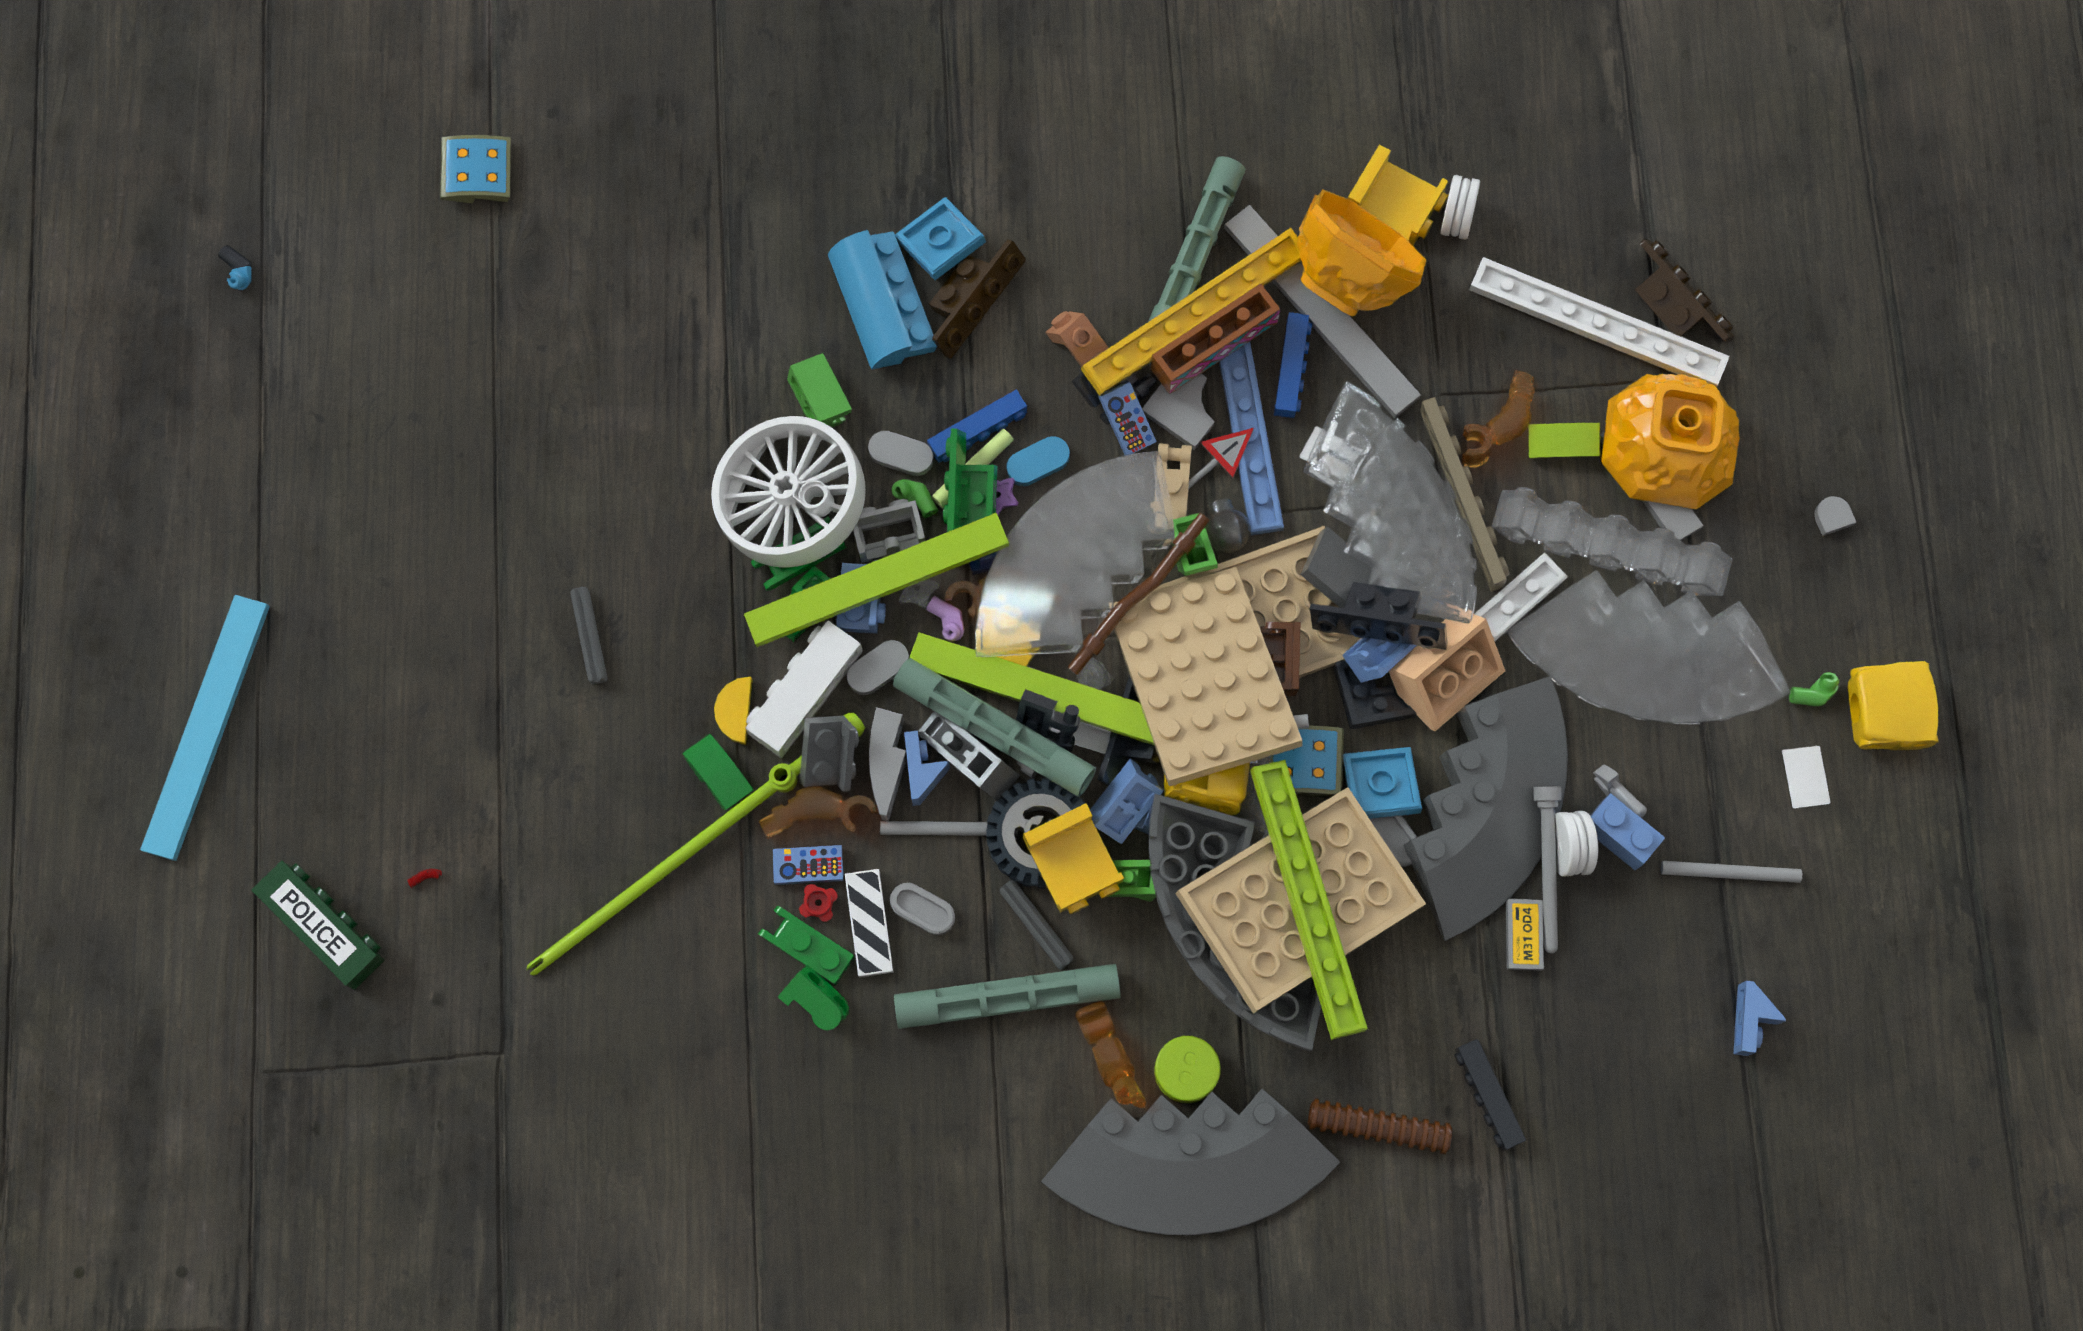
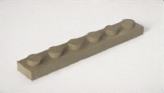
M1435 397L1424 400L1420 409L1421 416L1490 591L1493 592L1504 588L1507 580L1506 576H1509V569L1504 557L1498 558L1494 546L1497 545V539L1492 527H1486L1482 515H1485V509L1479 496L1474 497L1470 485L1473 484L1470 470L1467 465L1462 467L1458 455L1461 454V449L1456 436L1450 437L1446 427L1449 424L1447 412L1443 405L1438 407Z

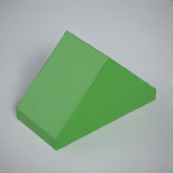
M1199 513L1168 521L1172 542L1180 532L1184 533ZM1205 528L1194 541L1196 543L1194 548L1188 555L1184 554L1177 563L1178 571L1184 576L1218 568V563Z

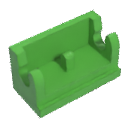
M824 354L816 355L790 366L787 380L806 417L823 422L831 428L845 422L844 416L851 413L852 408Z

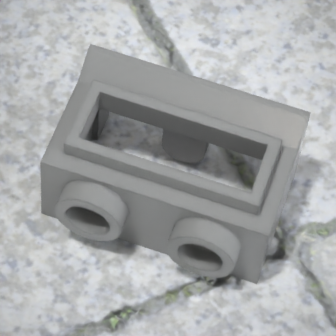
M907 499L891 502L889 507L877 510L874 507L863 508L860 518L853 529L861 563L887 557L925 541L915 500L910 502ZM908 520L912 522L914 530L912 534L889 537L883 541L865 544L863 531Z

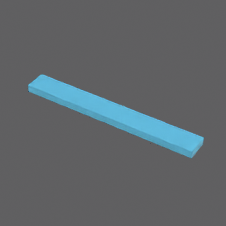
M238 595L234 596L145 835L141 851L177 861L270 608L268 604Z

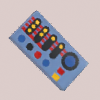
M1126 381L1106 391L1101 396L1098 395L1125 456H1129L1157 442L1130 382Z
M842 845L773 849L774 884L844 881Z

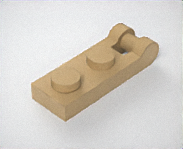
M1159 443L1151 535L1170 536L1168 521L1186 516L1192 446L1182 445V448L1168 447L1169 444ZM1167 461H1180V470L1167 469Z

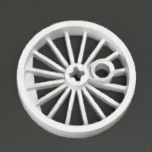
M800 416L780 417L754 426L742 434L728 448L720 460L713 478L712 506L723 533L743 554L754 561L769 566H801L828 555L850 535L863 510L865 479L856 454L847 441L833 428L812 418ZM798 436H810L809 443L796 468ZM789 437L787 471H784L775 449L774 441ZM825 440L832 445L809 467L820 441ZM767 447L778 470V473L775 475L759 462ZM840 452L844 454L846 462L819 474ZM755 466L770 479V483L750 477ZM849 473L848 484L825 485V483ZM746 484L766 490L742 493ZM846 494L842 506L834 503L833 495ZM823 496L821 502L810 505L814 497ZM761 501L735 513L738 503ZM800 508L824 529L811 537ZM831 511L837 513L829 524L821 518ZM763 513L741 535L735 532V525ZM795 513L805 541L792 545L793 518ZM772 520L761 545L750 542ZM784 521L783 547H771Z

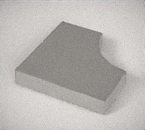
M1200 374L1171 394L1161 384L1142 408L1147 418L1184 444L1192 446L1194 451L1214 426V421L1205 412L1201 401L1202 390L1207 382V377Z

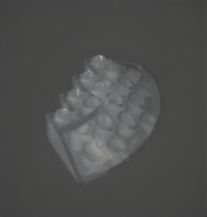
M1346 381L1310 451L1303 470L1304 473L1331 487L1323 512L1352 527L1344 552L1373 567L1367 584L1419 591L1421 601L1417 613L1469 624L1472 621L1477 596V586L1474 585V571L1477 569L1476 559L1472 558L1470 545L1473 542L1472 535L1466 519L1461 518L1454 502L1456 497L1449 481L1442 480L1438 471L1432 465L1435 459L1420 441L1415 443L1403 430L1405 425L1398 418L1393 421L1379 409L1381 406L1379 402Z
M1160 451L1125 455L1085 468L1052 488L1023 514L1007 535L1010 546L997 552L984 583L975 631L976 657L1072 653L1079 650L1083 644L1081 619L1106 618L1114 608L1112 584L1138 583L1144 575L1142 550L1168 549L1175 539L1172 505Z
M1596 570L1568 587L1506 632L1519 650L1534 665L1537 664L1545 673L1551 676L1552 680L1559 686L1563 685L1590 704L1600 708L1605 707L1634 719L1672 722L1673 724H1700L1707 721H1722L1764 708L1791 693L1760 628L1743 604L1738 601L1711 618L1692 590L1668 606L1663 607L1645 580L1616 597Z

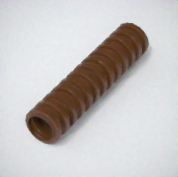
M1314 1098L1310 1105L1308 1116L1310 1130L1318 1127L1321 1132H1325L1326 1129L1331 1130V1134H1336L1337 1131H1340L1342 1136H1347L1350 1133L1353 1134V1138H1358L1361 1135L1364 1137V1140H1369L1372 1137L1375 1142H1380L1383 1139L1386 1144H1391L1393 1141L1396 1142L1397 1146H1402L1404 1143L1411 1149L1415 1145L1422 1151L1425 1148H1429V1151L1433 1153L1436 1150H1440V1154L1443 1155L1450 1149L1452 1127L1447 1122L1443 1126L1436 1120L1433 1123H1429V1119L1425 1118L1422 1121H1418V1117L1414 1116L1412 1119H1407V1115L1404 1114L1401 1117H1396V1113L1393 1112L1390 1115H1385V1111L1382 1110L1379 1113H1374V1109L1371 1108L1368 1111H1363L1361 1106H1358L1357 1109H1352L1350 1104H1347L1346 1107H1341V1103L1336 1102L1335 1105H1331L1329 1100L1320 1103L1318 1098Z

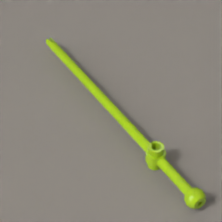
M855 713L843 715L857 729L858 736L860 737L864 732L865 726ZM802 756L790 765L782 763L774 766L770 770L768 782L527 965V970L532 969L541 961L543 963L535 968L530 975L540 973L777 791L786 793L793 790L798 782ZM788 775L784 781H779L781 776Z

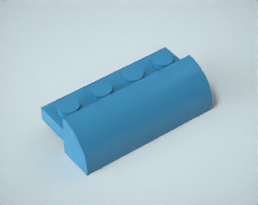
M866 230L850 235L835 244L830 249L828 257L871 370L901 364L906 357L934 352L937 348L932 340L934 334L894 231L870 235L869 231Z

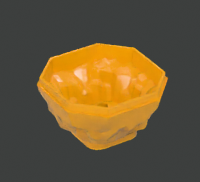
M1323 189L1319 195L1314 196L1299 227L1300 234L1297 242L1299 255L1304 266L1300 280L1309 290L1340 311L1350 316H1355L1359 310L1369 311L1389 306L1401 296L1411 292L1420 285L1426 259L1401 233L1350 199Z
M1646 374L1608 400L1601 462L1629 498L1698 509L1733 484L1740 439L1739 419L1736 411L1727 404L1720 391L1713 384H1708L1702 379L1688 377L1683 374Z

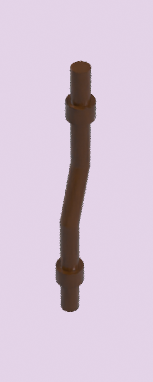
M1199 513L1184 533L1180 532L1172 542L1174 546L1151 576L1118 601L1093 635L1091 633L1088 634L1081 643L1083 648L1068 665V669L1078 676L1093 655L1098 656L1105 647L1103 642L1125 614L1159 587L1182 556L1190 553L1196 545L1194 541L1210 522L1205 515Z

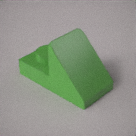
M1112 860L1118 873H1122L1124 880L1118 884L1120 890L1108 897H1136L1145 901H1152L1156 898L1151 876L1150 860Z

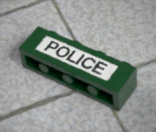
M281 860L251 891L345 986L355 990L385 961L378 953L381 946L368 934L362 937L354 929L358 923L344 910L338 913L330 905L334 899L320 886L315 890L307 882L311 876L299 864L295 863L291 866Z

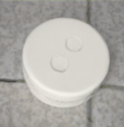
M1459 175L1453 176L1441 235L1449 236L1451 234L1454 237L1459 235V239H1468L1480 187L1479 179L1472 178V181H1470L1468 178L1462 180V176Z
M1586 811L1556 813L1557 873L1564 877L1580 873L1582 875L1591 874L1596 867L1598 859L1597 832L1591 816Z

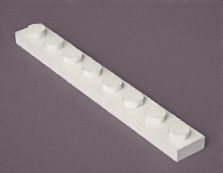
M1484 257L1469 289L1482 296L1675 374L1699 378L1716 387L1730 357Z

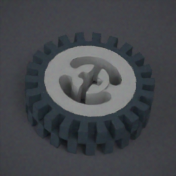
M1042 778V781L1029 779L1024 784L1019 782L1013 785L1011 790H1006L1002 793L999 801H996L992 807L986 829L988 849L998 869L1003 874L1005 873L1010 880L1022 883L1025 887L1036 886L1038 889H1044L1046 884L1032 856L1025 853L1018 846L1014 837L1015 832L1018 830L1026 833L1043 824L1044 816H1035L1030 820L1025 819L1024 816L1030 812L1038 810L1047 811L1059 817L1085 804L1083 799Z

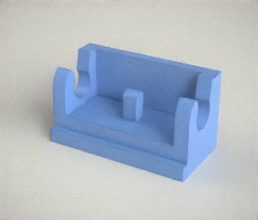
M1360 638L1342 656L1359 681L1365 682L1383 677L1417 645L1395 644L1385 640Z
M1129 759L1090 809L1095 827L1120 844L1124 842L1150 809L1154 795H1161L1163 792L1156 778L1151 773L1148 775L1144 774L1140 770L1139 765Z

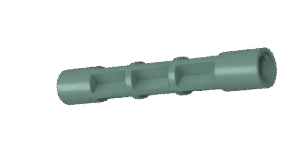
M1224 156L1215 159L1203 188L1200 204L1192 223L1186 229L1183 245L1175 264L1171 265L1169 270L1170 276L1158 304L1154 306L1149 321L1193 293L1195 287L1199 285L1202 270L1212 246L1217 242V234L1228 207L1232 205L1245 174V167L1235 159Z
M912 658L907 659L897 672L893 687L1072 794L1080 797L1091 783L1096 767Z
M1116 964L894 994L898 1029L1119 999L1121 996Z

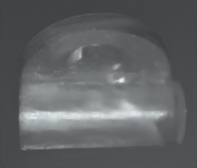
M1092 657L1079 673L1077 679L1080 684L1100 690L1103 687H1107L1114 677L1100 661Z

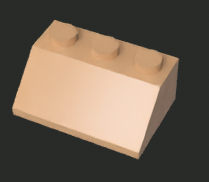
M1457 609L1441 622L1446 623L1448 642L1446 650L1437 648L1427 649L1417 645L1389 670L1397 694L1408 706H1411L1418 717L1433 731L1438 730L1505 672L1487 619L1461 609Z

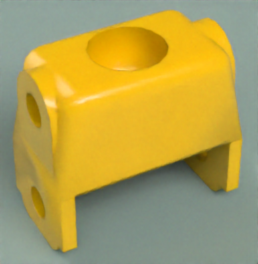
M1926 661L1899 662L1889 665L1864 666L1850 670L1851 678L1848 681L1847 687L1853 738L1860 749L1919 750L1932 747L1939 742L1937 736V695L1929 670V663Z
M1250 762L1173 786L1168 785L1164 774V796L1231 816L1237 815L1240 812L1241 803L1245 800L1247 794Z

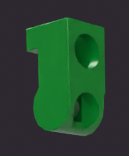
M809 965L799 971L778 996L787 1006L794 1001L800 1004L812 1015L815 1025L822 1030L836 1028L849 1014V1006L845 998Z

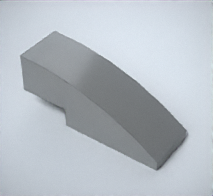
M876 707L869 747L870 776L881 819L889 821L907 762L906 750L897 748L904 725L903 714Z

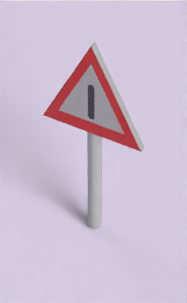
M1254 428L1200 442L1214 459L1189 480L1188 489L1217 464H1220L1234 478Z

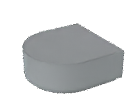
M1827 497L1815 509V520L1822 536L1851 527L1856 523L1849 504L1840 497Z

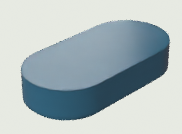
M1053 436L1022 449L1009 458L1007 462L1008 477L1014 478V484L1018 486H1029L1063 469L1069 461V447L1063 439Z

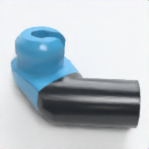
M224 246L220 250L218 257L232 267V271L229 273L231 278H227L228 285L233 289L244 290L251 283V262L231 246Z

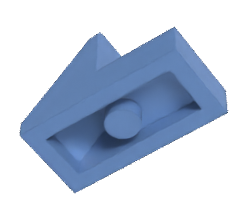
M918 731L904 732L911 799L913 806L921 805L950 769L949 761L922 764V761L928 760L926 740L920 741Z
M1745 981L1738 985L1733 1052L1735 1055L1749 1056L1756 1053V1049L1761 1047L1763 1030L1762 1027H1758V1022L1781 1024L1786 1021L1785 1017L1754 981Z

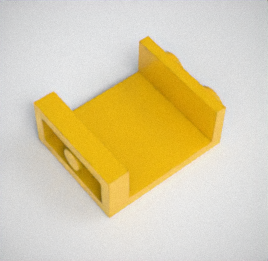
M1379 144L1349 194L1348 199L1401 233L1414 246L1419 236L1424 239L1433 224L1430 217L1434 210L1440 212L1449 196L1444 193L1448 180L1442 178L1438 187L1427 183L1388 162L1391 150Z
M1087 803L1023 834V839L1060 913L1067 909L1070 914L1080 911L1089 905L1087 899L1097 894L1103 899L1120 890L1118 884L1124 880L1122 873H1118L1092 821L1093 815Z

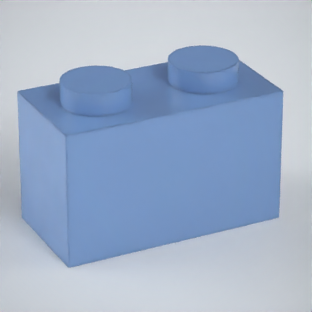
M1611 793L1590 815L1596 828L1598 841L1635 871L1648 860L1665 839L1663 835Z

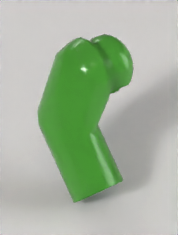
M902 479L893 484L891 489L893 496L899 500L907 499L908 502L915 500L924 518L938 512L937 506L923 483Z
M1823 673L1810 688L1792 687L1789 701L1792 704L1823 706L1836 694L1839 679L1834 673Z

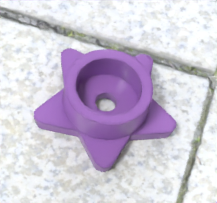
M1014 478L1002 481L997 480V492L1001 493V496L996 498L997 515L1007 507L1018 505L1012 490L1015 482Z

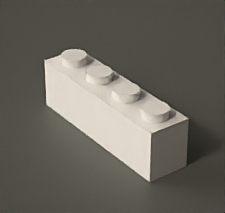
M827 621L823 627L817 626L807 641L809 646L802 654L798 652L791 659L787 666L789 672L782 681L777 679L771 685L767 692L769 698L761 708L759 706L755 707L746 720L748 724L746 730L749 736L781 759L804 730L805 718L814 717L846 675L850 666L863 652L861 643L830 621Z

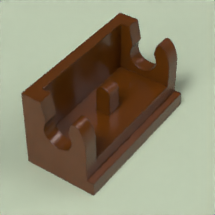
M1266 622V626H1261L1260 630L1285 696H1296L1299 690L1301 622Z

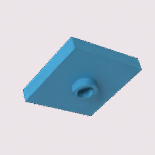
M946 197L895 234L897 242L934 280L938 279L986 243L984 235Z
M1411 747L1343 754L1346 785L1369 819L1421 813L1422 806Z

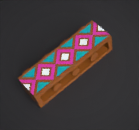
M1260 283L1152 354L1150 369L1167 392L1171 394L1276 325L1280 308Z

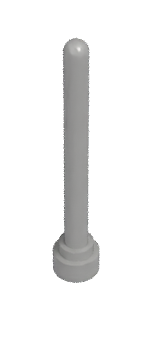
M1561 786L1533 787L1534 801H1537V808H1541L1544 949L1547 953H1555L1558 949L1555 807H1558V800H1562Z

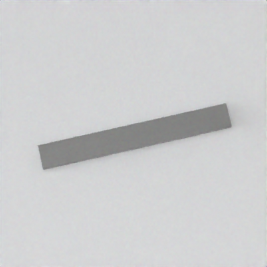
M1250 205L1225 223L1224 229L1248 256L1277 237L1276 233ZM1302 262L1272 281L1273 284L1300 314L1309 315L1308 322L1312 323V327L1394 418L1420 399L1421 394L1350 315L1340 311L1309 290L1301 282L1300 278L1304 271Z

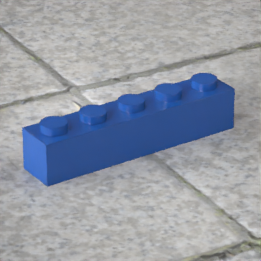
M1291 312L1288 314L1274 416L1294 418L1295 413L1300 412L1301 400L1298 399V393L1303 392L1304 380L1300 379L1301 373L1306 371L1307 361H1303L1304 354H1308L1309 342L1306 341V335L1311 334L1312 323L1308 322L1309 315Z
M1016 389L927 440L928 446L931 448L938 463L942 461L947 462L950 458L946 455V440L950 437L951 428H957L966 433L967 451L975 442H982L989 438L990 434L996 430L999 432L1001 429H1005L1012 421L1015 420L1017 422L1023 419L1027 413V405Z

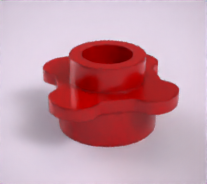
M815 884L807 885L804 889V904L799 907L800 914L805 918L810 916L819 917L823 922L831 920L833 917L831 909L833 902L838 898L837 892L833 888L825 890L817 887ZM816 900H821L822 904L816 906L815 902Z

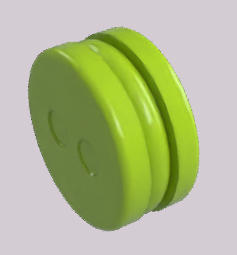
M1180 1036L1166 1043L1160 1050L1154 1066V1075L1158 1087L1168 1098L1179 1103H1195L1206 1098L1217 1085L1220 1077V1061L1213 1047L1203 1039L1194 1036Z

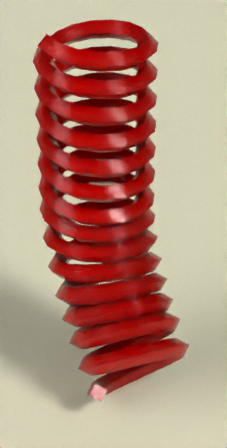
M433 868L426 869L423 872H418V874L414 875V877L412 876L407 881L412 888V886L415 887V885L417 886V884L421 883L423 879H438L439 871L440 876H442V871Z

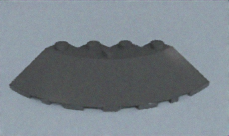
M1551 676L1464 706L1457 713L1469 742L1449 749L1439 757L1451 786L1430 794L1421 801L1434 831L1411 839L1403 845L1408 857L1411 859L1414 872L1444 941L1472 928L1494 913L1507 899L1513 896L1541 859V808H1537V801H1534L1533 787L1561 786L1562 800H1558L1555 814L1561 812L1567 782L1568 748L1561 704Z
M1155 794L1149 821L1148 848L1151 876L1157 902L1165 924L1180 953L1195 975L1212 994L1236 1015L1258 1030L1284 1043L1312 1051L1321 1010L1313 978L1307 979L1253 1014L1175 894L1179 889L1250 847L1255 822Z
M1263 1089L1257 1093L1239 1115L1211 1092L1189 1119L1162 1095L1139 1121L1135 1120L1111 1098L1041 1182L1075 1207L1118 1226L1153 1234L1201 1235L1246 1226L1279 1212L1302 1198L1321 1183L1340 1161L1289 1111Z

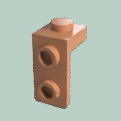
M1065 311L1053 319L1051 322L1053 326L1045 332L1053 343L1064 344L1081 367L1109 348L1084 313Z

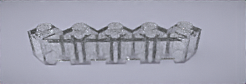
M1518 487L1517 490H1502L1492 528L1510 541L1524 545L1525 540L1529 539L1543 544V551L1570 558L1571 554L1588 557L1590 565L1616 572L1617 568H1624L1634 571L1636 573L1635 578L1660 586L1663 582L1682 585L1681 592L1694 596H1723L1733 559L1723 552L1718 544L1702 542L1701 545H1686L1676 538L1675 533L1671 530L1656 528L1655 531H1639L1628 523L1629 520L1626 517L1617 514H1611L1608 518H1594L1582 509L1581 504L1567 500L1563 501L1562 504H1547L1536 495V491L1527 487Z

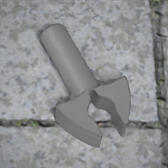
M1602 765L1593 772L1596 776L1594 781L1606 796L1611 793L1640 818L1646 814L1647 808L1620 783L1619 774L1615 770Z

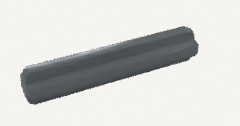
M587 587L574 588L570 594L588 681L591 684L603 683L607 681V673L590 591Z
M1014 880L1008 881L1000 888V894L1057 968L1061 970L1067 967L1073 961V955Z

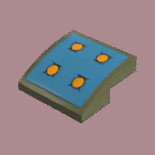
M490 135L442 137L440 200L473 203L476 198L508 202L510 198L511 137Z
M1309 725V728L1298 729L1302 738V747L1269 756V763L1286 760L1296 794H1305L1308 797H1331L1342 791L1343 728Z

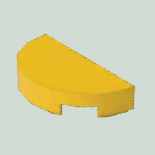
M752 677L737 678L726 684L718 694L714 706L715 720L722 733L733 742L746 745L747 740L746 727L748 724L746 720L750 709Z

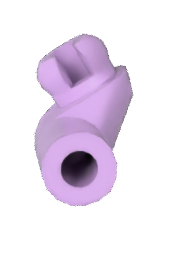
M934 596L926 610L941 618L943 626L942 635L946 640L957 641L961 639L965 630L961 611Z

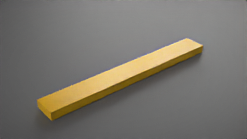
M1289 228L1084 364L1081 370L1099 396L1150 363L1152 354L1260 283L1264 287L1300 263L1301 258L1297 247V235L1292 228Z

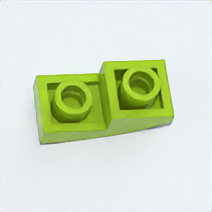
M1600 423L1528 424L1529 458L1601 456Z

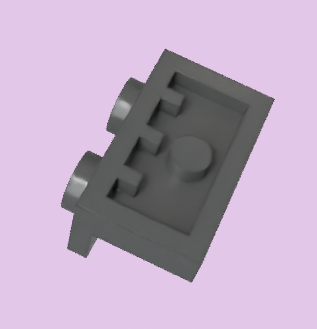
M845 716L805 718L800 782L804 787L837 784L843 792L850 791L851 779H854L856 774L853 756L854 748L858 746L859 736L857 729Z

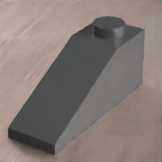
M935 711L918 730V734L923 740H926L930 746L997 801L1001 798V794L1006 790L1008 791L1020 776L969 732Z

